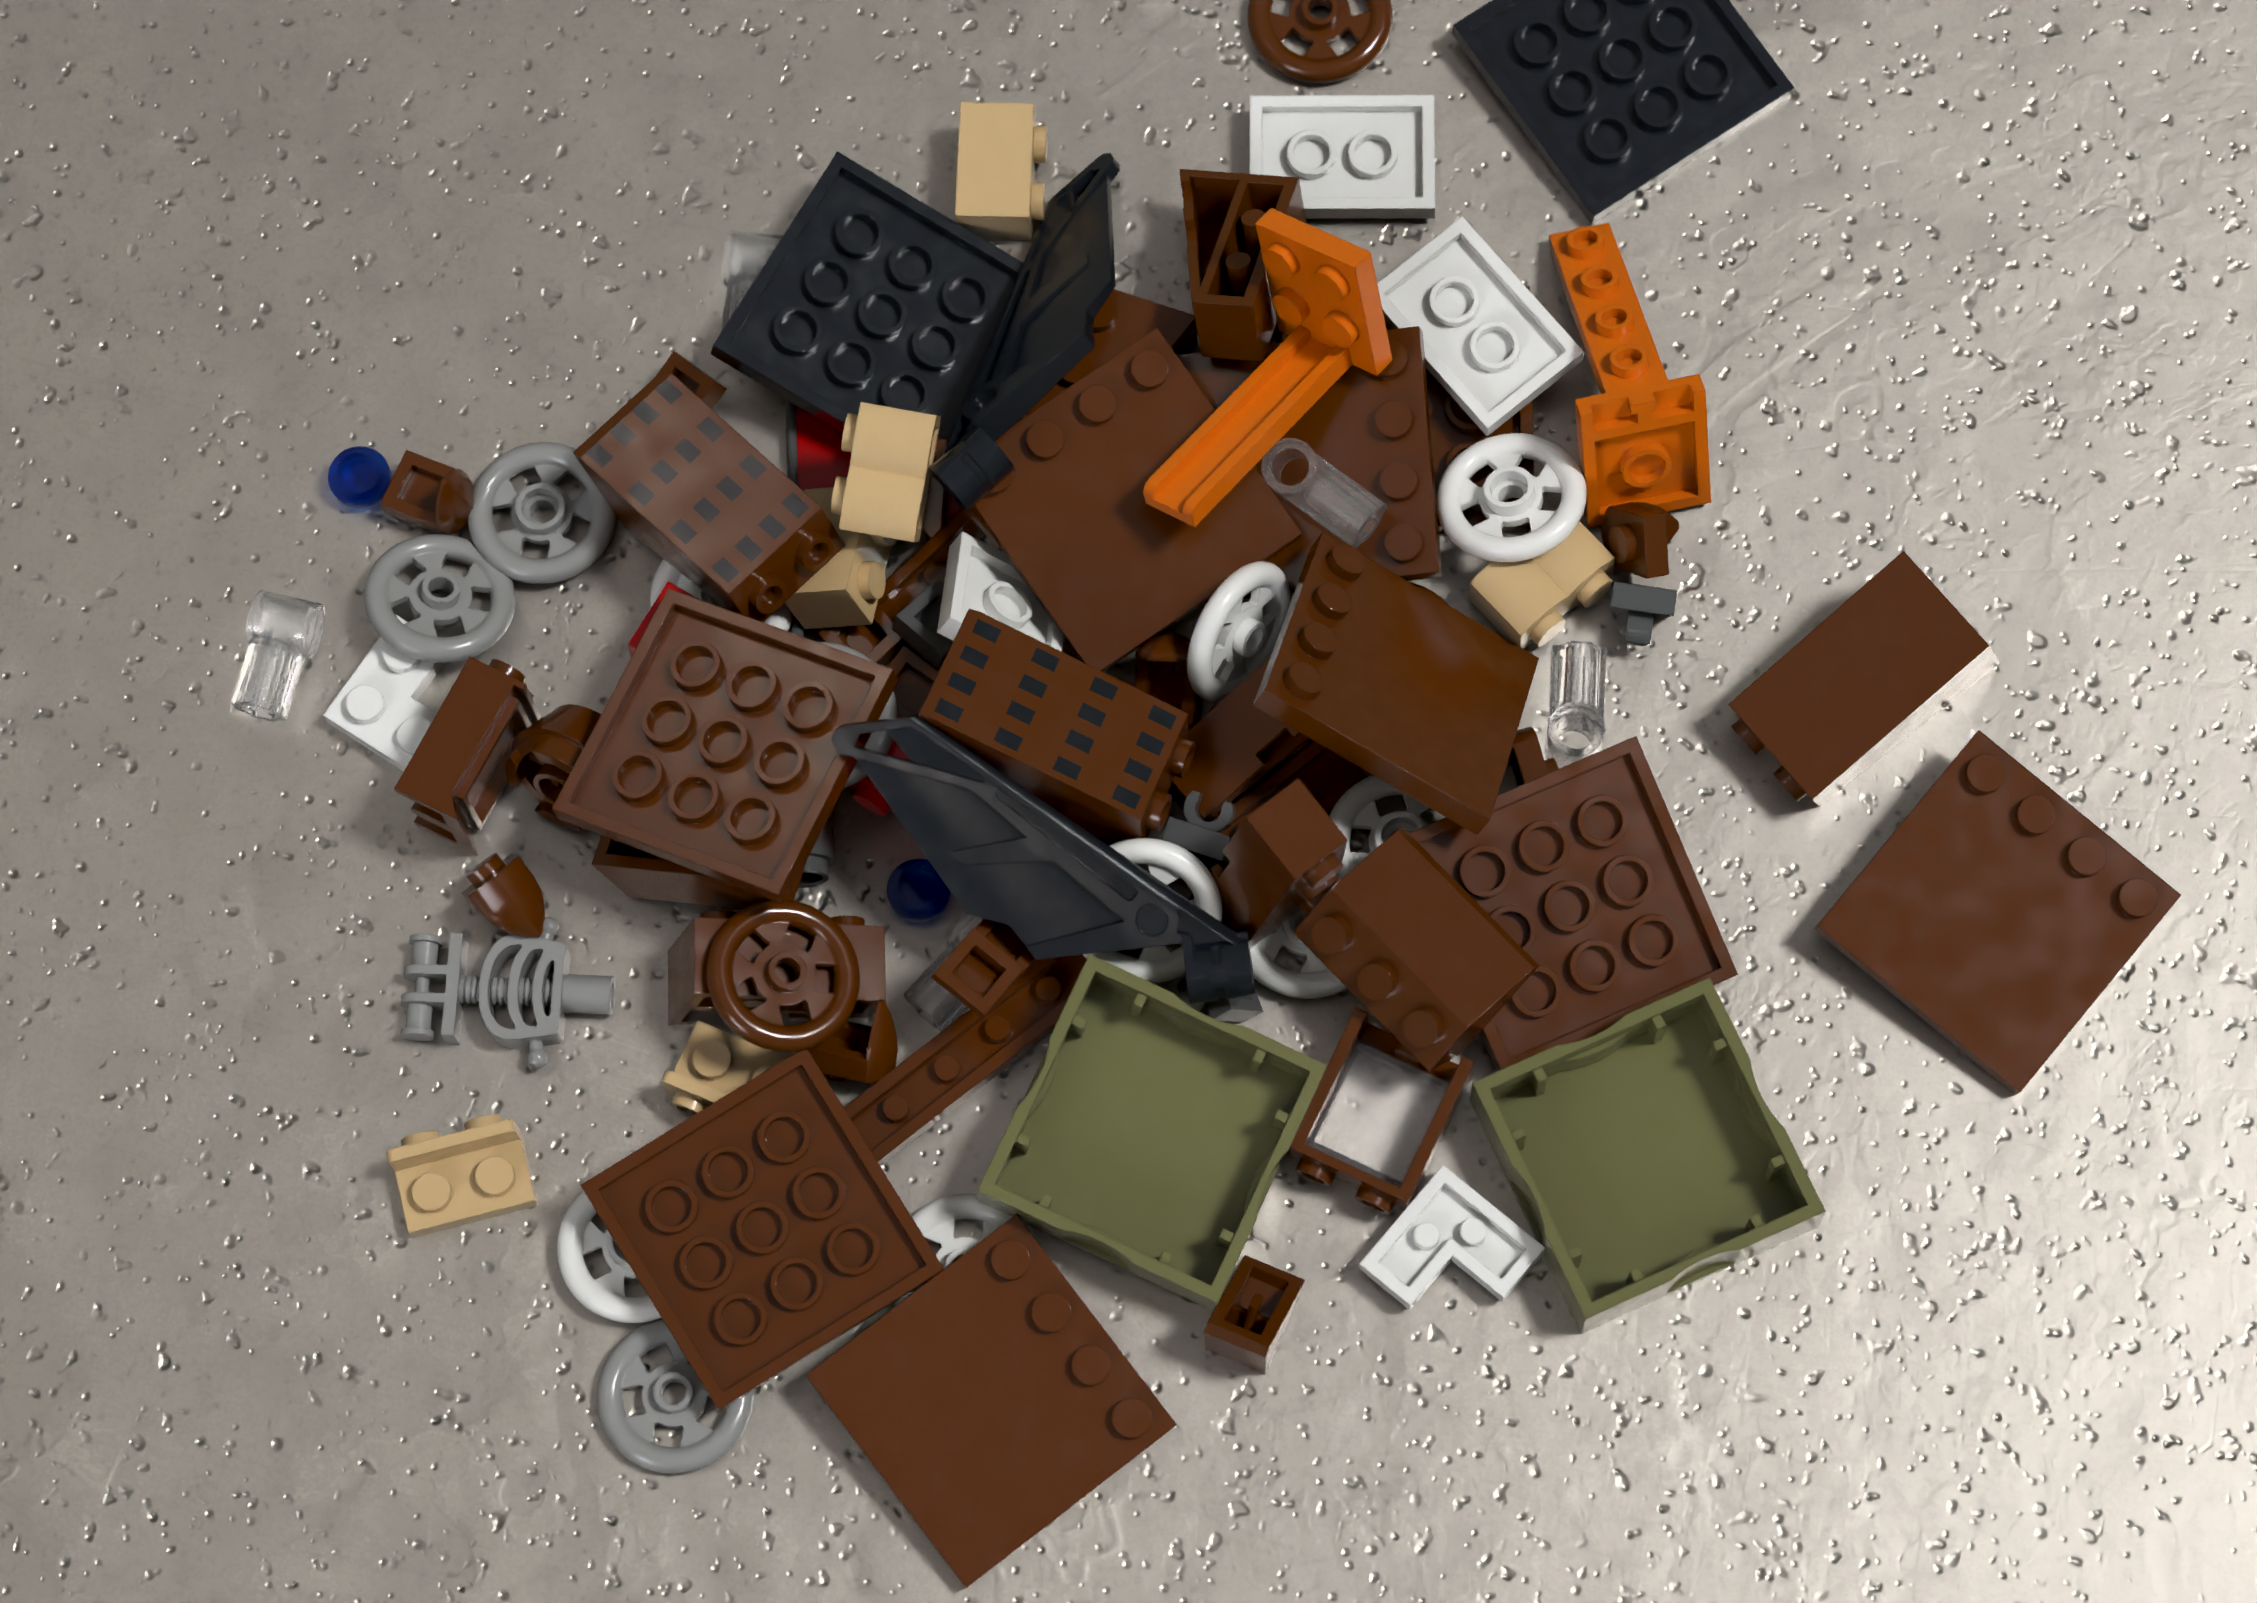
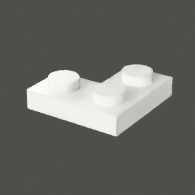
M396 615L397 618H398L403 624L408 623L406 620H404L403 618H401V617H399L398 615ZM379 637L323 716L327 723L404 771L437 714L419 703L418 700L445 662H430L410 657L394 649Z
M1442 1165L1360 1262L1359 1269L1409 1310H1411L1451 1261L1503 1302L1542 1256L1545 1247Z

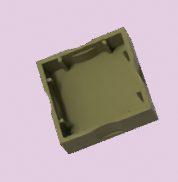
M1089 954L1050 1036L1048 1048L1022 1102L1017 1106L977 1190L976 1200L1012 1217L1017 1214L1022 1222L1213 1311L1221 1298L1257 1220V1214L1281 1162L1293 1142L1328 1065L1245 1026L1222 1022L1206 1016L1187 1005L1174 993Z
M1710 977L1626 1014L1608 1029L1592 1037L1573 1043L1556 1045L1472 1082L1470 1103L1535 1239L1545 1247L1543 1253L1545 1260L1581 1334L1818 1228L1826 1212L1785 1128L1769 1110L1760 1094L1752 1071L1751 1059Z

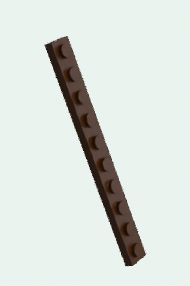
M1314 741L1234 803L1236 809L1234 821L1226 830L1220 833L1232 837L1248 815L1298 778L1329 816L1341 796L1354 784L1368 776L1357 765ZM1189 851L1202 861L1208 870L1217 863L1223 869L1229 864ZM1182 878L1167 884V886L1186 899H1189L1192 895L1191 889ZM1142 948L1119 950V952L1138 958ZM1083 955L1035 960L1015 985L983 1019L970 1009L891 1070L880 1081H877L844 1107L880 1167L1053 1032L1087 960Z

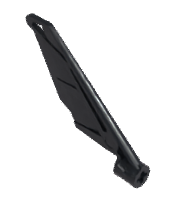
M1104 153L1097 157L1049 201L1045 210L1044 220L1040 222L942 457L929 467L934 478L967 512L995 486L1016 470L1010 459L995 441L1016 424L1094 348V318L1116 286L1111 182L1119 173L1120 165L1111 153Z
M919 716L849 723L836 727L831 738L839 754L856 758L965 913L1009 925L1036 960L1182 943L1190 1004L1218 1001V998L1225 997L1226 1000L1255 996L1254 975L1247 931H1233ZM887 731L910 760L856 746V742L862 733Z

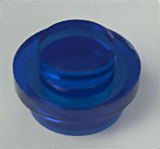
M351 447L342 451L333 460L328 471V483L334 496L344 505L353 508L369 507L379 502L384 497L391 482V470L386 459L378 451L369 447Z
M918 858L903 862L895 868L887 883V897L891 908L898 916L910 922L921 923L935 919L946 909L950 901V890L927 859Z

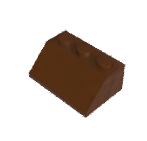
M1404 828L1394 832L1331 887L1293 932L1429 1072L1462 1054L1539 967L1538 963Z

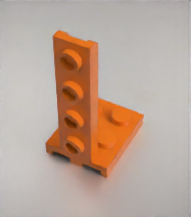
M1270 208L1255 225L1280 332L1289 336L1147 480L1143 489L1146 504L1193 527H1196L1352 365L1378 376L1393 360L1371 252L1273 208Z
M1609 223L1582 226L1574 230L1550 234L1549 244L1552 260L1600 391L1598 395L1575 399L1579 465L1587 486L1586 505L1583 513L1588 527L1602 525L1607 508L1613 505L1629 502H1646L1661 507L1665 511H1672L1711 503L1706 390L1700 374L1668 380Z

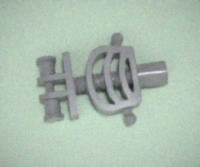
M545 917L544 931L539 938L522 937L514 934L500 938L488 952L483 962L480 978L476 975L473 978L471 975L466 977L469 943L463 933H450L447 965H437L438 949L443 946L442 937L432 934H413L409 940V944L413 946L411 964L404 966L403 978L415 982V991L401 995V1006L407 1008L405 1028L401 1029V1037L411 1041L434 1040L435 1032L431 1030L433 1011L443 1012L441 1036L449 1045H460L464 1001L467 1004H470L471 1001L473 1004L479 1002V1009L485 1026L496 1042L509 1049L529 1048L528 1064L532 1068L540 1069L546 1065L548 1059L546 1052L543 1051V1046L560 1044L564 1040L566 1013L613 1014L614 976L569 974L571 956L565 944L552 940L559 929L557 920L552 917ZM515 956L509 977L505 979L501 976L498 979L502 967L509 959ZM539 960L534 979L532 980L528 977L529 972L535 962ZM429 983L445 984V993L429 992ZM497 1002L499 1005H503L504 1002L508 1005L510 1018L515 1025L514 1029L505 1028L497 1023L494 1005ZM524 1003L526 1006L532 1004L537 1022L536 1026L526 1025ZM551 1005L550 1015L548 1016V1007Z

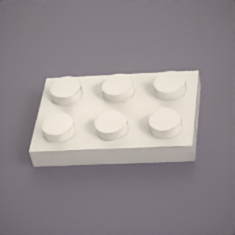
M1434 95L1250 96V174L1299 177L1305 219L1435 218Z
M1463 217L1459 218L1377 283L1384 320L1391 329L1415 326L1421 328L1427 370L1486 436H1489L1583 361L1584 351Z

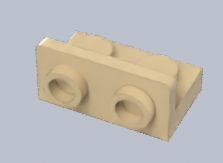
M697 1020L674 1071L666 1070L661 1083L668 1096L673 1097L671 1106L692 1117L788 1057L753 1045L742 1038Z
M498 1114L480 1116L467 1121L464 1124L465 1130L443 1136H440L438 1131L414 1133L401 1139L402 1146L386 1151L389 1165L395 1171L407 1230L412 1238L539 1206L523 1134L514 1119L503 1120L502 1116Z

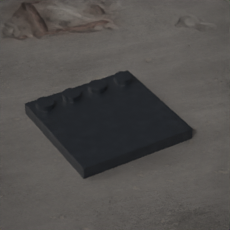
M1491 0L1453 24L1452 29L1453 37L1591 225L1792 97L1795 88L1729 0Z
M837 151L713 344L710 354L842 433L847 414H858L860 403L864 402L941 416L938 435L951 436L1023 262Z

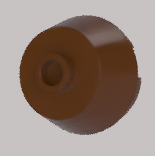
M567 704L559 706L515 736L512 743V754L505 764V773L512 788L522 782L525 788L540 801L534 810L536 813L559 826L581 831V827L558 819L551 808L601 714L587 707Z

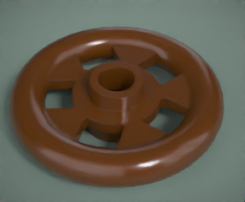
M1249 0L1248 28L1251 39L1260 55L1280 73L1307 83H1332L1345 80L1360 73L1375 61L1382 52L1392 28L1393 9L1391 0H1366L1368 11L1355 16L1350 15V6L1347 0H1293L1290 7V16L1273 13L1274 0ZM1324 6L1331 11V14L1326 18L1317 19L1309 11L1313 7ZM1348 31L1358 43L1349 51L1337 56L1328 43L1336 41ZM1291 32H1295L1302 40L1312 44L1304 56L1291 51L1283 44Z
M767 900L745 907L729 918L720 928L712 942L707 959V985L711 1000L718 1014L737 1035L751 1044L764 1049L793 1052L822 1044L845 1025L854 1010L858 998L860 972L858 960L850 940L839 925L829 916L805 903L786 900L785 904H781L773 900ZM788 926L800 929L813 937L808 952L798 945L784 942L783 938ZM752 933L756 934L767 944V947L757 955L753 963L738 952L743 941ZM777 964L789 965L795 972V982L785 983L781 981L775 973V966ZM815 966L833 968L834 987L832 993L814 990L817 980ZM748 979L752 981V985L759 997L764 1000L763 1004L751 1011L743 1004L735 989L737 985ZM804 1003L809 1021L799 1025L784 1026L779 1007L789 1008Z

